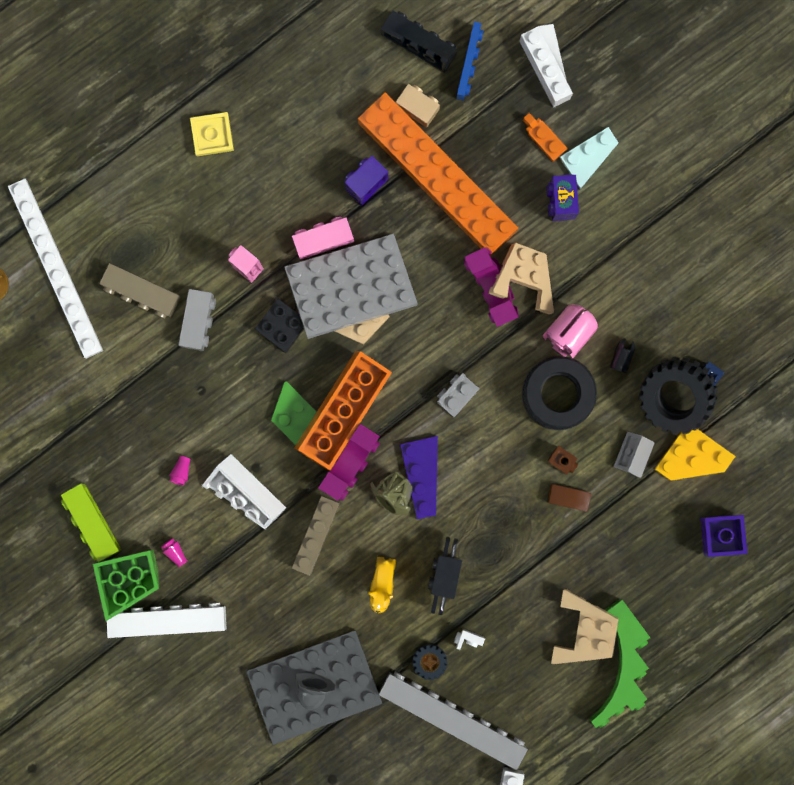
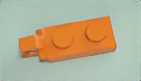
M530 113L524 117L523 122L528 126L526 131L529 137L552 162L567 151L568 148L540 118L536 120Z

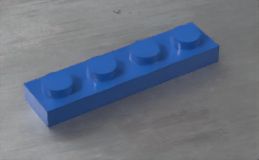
M474 22L457 93L458 100L464 101L465 95L469 96L471 84H468L469 77L473 78L475 66H472L473 59L478 58L480 48H476L478 41H482L484 30H481V23Z

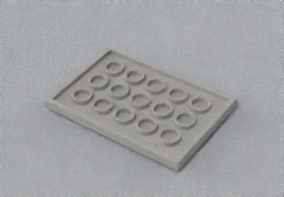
M394 234L285 266L307 339L408 309L418 304Z

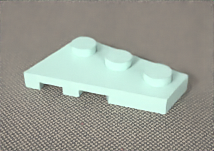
M609 127L560 157L569 174L576 175L579 189L583 187L617 146L618 141Z

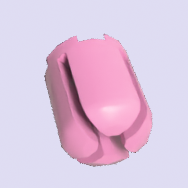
M568 305L543 334L545 340L549 338L552 342L554 350L562 356L570 355L571 359L577 355L598 328L595 317L589 311L584 312V307L580 305Z

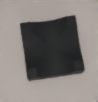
M277 299L255 327V330L287 353L304 330L300 315Z

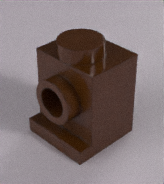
M557 446L547 460V463L567 475L569 472L573 473L577 468L578 464L576 461L578 458L562 447ZM562 458H567L568 463L566 465L561 463Z

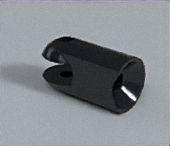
M626 338L619 341L610 368L622 371L623 373H627L636 348L634 341H632L629 350L623 348Z

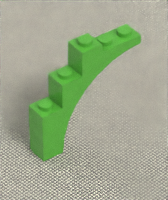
M618 599L605 609V611L619 618L616 633L619 646V669L616 682L609 697L602 707L589 718L595 728L605 726L609 722V718L614 714L615 716L621 714L625 710L624 707L626 705L631 711L634 709L637 711L645 705L644 702L647 700L634 682V679L639 680L647 674L646 670L649 668L635 649H641L646 646L650 636L622 599Z

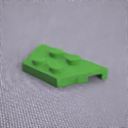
M286 381L271 421L296 445L315 416L316 411Z

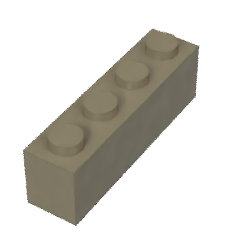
M110 263L99 283L104 287L103 291L112 295L116 292L121 295L120 298L129 303L133 300L138 303V307L146 311L149 308L155 310V315L163 319L166 316L172 318L181 299L179 295Z
M321 496L292 569L309 576L312 574L340 503Z

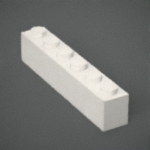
M209 603V607H201V604H191L189 608L183 609L182 605H173L167 610H162V606L151 607V611H143V608H131V612L122 611L107 621L108 638L225 631L227 629L225 606H220V603Z

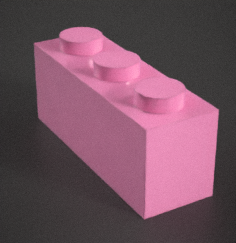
M341 216L332 219L331 223L325 225L324 223L316 224L313 226L314 229L296 231V235L292 236L300 260L354 242L347 218L342 219Z
M241 245L239 248L235 247L229 254L230 258L228 261L233 268L251 283L264 269L260 261Z

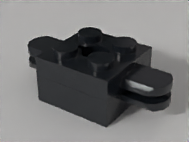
M446 537L443 555L438 554V558L433 559L432 570H435L434 577H430L428 589L434 595L431 608L432 614H435L438 596H442L438 615H443L446 598L455 599L462 565L461 559L454 558L458 542L456 538L453 540L450 557L447 556L450 537Z

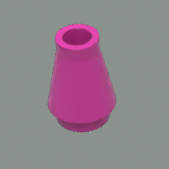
M179 457L169 475L170 482L184 486L185 482H188L190 458Z
M173 538L161 546L162 553L173 561L177 567L182 566L188 561L178 541H175Z

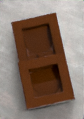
M551 484L547 503L588 512L592 493Z

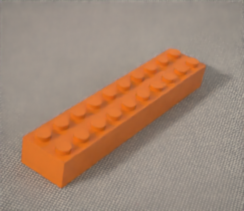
M386 92L358 118V124L480 249L488 247L492 251L489 255L492 256L517 232L518 227Z

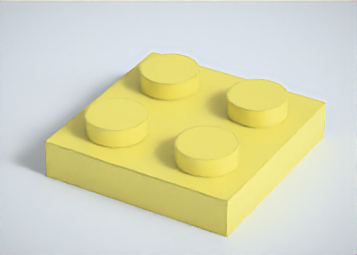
M228 112L190 118L196 156L234 151Z

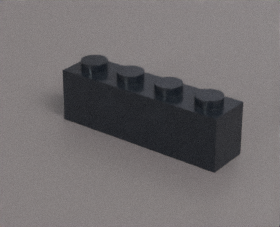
M392 10L381 28V35L445 73L457 55L456 46L450 41L445 42L441 40L435 32L426 31L420 23L408 20L404 13Z

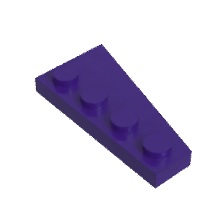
M438 436L400 444L407 477L412 485V499L417 519L436 515Z

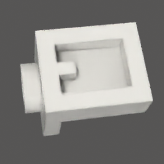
M462 628L461 633L457 632L454 643L457 644L456 649L459 650L464 639L471 646H483L485 637Z

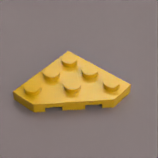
M698 429L695 431L691 430L688 434H683L681 431L654 470L670 481L721 473L726 471L736 456Z

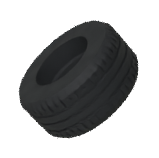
M566 356L550 357L539 362L531 369L523 383L522 400L526 412L538 425L547 429L566 430L579 425L586 420L596 404L597 387L595 379L592 377L593 375L584 364ZM558 375L569 378L577 389V398L574 405L570 409L561 412L548 408L541 397V390L545 381L550 377Z

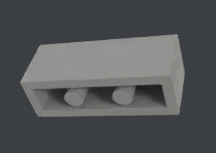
M189 289L179 340L180 347L204 351V347L208 346L209 336H207L208 328L211 329L213 317H210L211 309L214 310L216 305V298H214L212 293Z

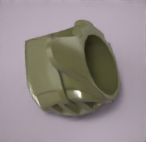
M395 472L381 480L377 487L374 486L373 482L370 483L377 502L388 512L395 515H404L410 511V507L407 504L412 494V485L407 478Z

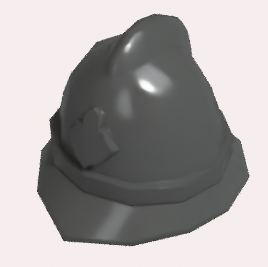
M309 673L295 674V681L297 683L296 694L299 702L306 709L319 708L327 693L335 691V684L323 676Z

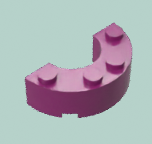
M485 247L465 256L464 265L468 271L471 270L477 284L482 286L484 290L482 293L486 303L489 304V318L498 327L518 318L519 313L517 305L513 306L512 300L515 298L510 285L507 298L502 299L489 294V290L494 286L497 279L496 276L502 268L496 257L491 258L489 255L492 251Z
M360 424L318 489L337 501H343L349 493L347 488H353L358 480L355 477L358 471L363 472L368 462L365 460L370 452L374 453L380 445L377 442L380 436Z

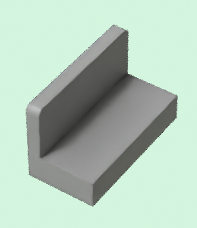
M627 431L614 467L641 478L654 442L641 435Z

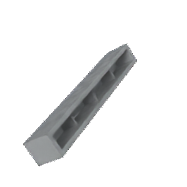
M396 671L394 674L389 673L379 691L380 696L513 769H518L528 750L523 740L517 737L514 739L508 737V732L499 727L495 730L490 727V722L482 718L480 720L473 718V713L466 709L461 711L455 708L456 704L446 699L445 702L440 700V695L431 690L429 692L422 690V685L415 681L409 683L404 680V675Z

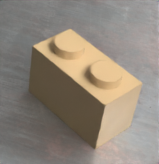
M408 84L397 99L396 104L408 116L427 128L439 111L440 105L438 100L432 96L427 97L424 95L422 89L418 86Z

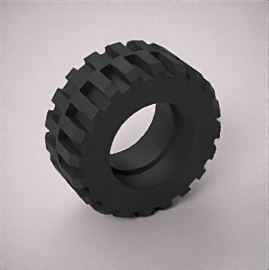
M672 357L670 361L665 359L652 368L641 384L640 389L642 391L639 393V400L643 401L640 404L641 410L646 411L644 416L647 420L651 419L653 421L652 425L654 427L660 426L662 428L661 431L665 433L670 430L674 435H678L680 431L683 434H688L691 430L699 429L708 420L717 403L718 397L715 396L718 392L717 386H713L715 380L713 376L709 377L707 375L709 370L706 367L703 369L699 367L700 363L696 360L694 363L689 362L690 358L686 357L682 360H679V357ZM668 381H679L686 384L695 396V405L689 410L672 408L663 398V384Z

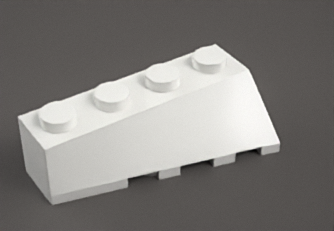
M554 25L538 26L522 34L519 42L552 106L555 107L570 100L573 93L566 80Z
M231 454L214 469L202 485L206 489L211 488L216 492L215 495L220 499L224 497L230 501L231 506L236 510H243L246 517L264 529L276 520L286 508Z

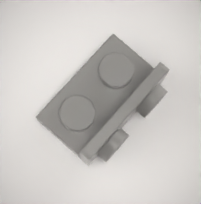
M464 373L460 376L456 374L450 381L452 386L448 390L444 388L437 396L439 398L437 403L453 417L461 411L479 390Z

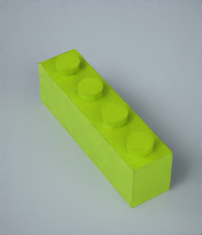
M81 483L61 495L63 498L61 503L72 514V517H70L71 521L82 532L80 537L85 544L88 543L91 549L89 553L94 561L97 560L98 563L103 562L122 551L85 484Z

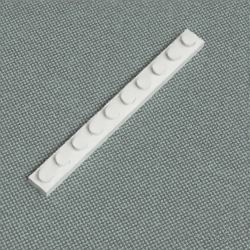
M23 179L8 186L84 358H89L102 352L103 348L28 181Z

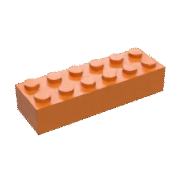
M355 351L294 449L323 468L331 470L392 372L361 351Z

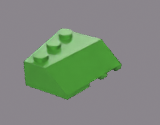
M154 550L93 564L105 621H108L159 589L158 567Z

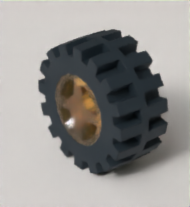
M425 644L414 653L413 668L418 676L425 680L438 679L447 668L446 654L437 645Z

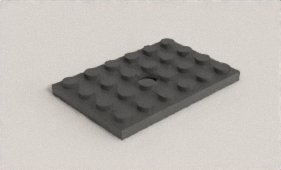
M356 630L246 671L273 745L382 704ZM309 673L323 676L335 684V691L327 693L319 708L306 709L301 705L296 694L297 683L295 681V674Z

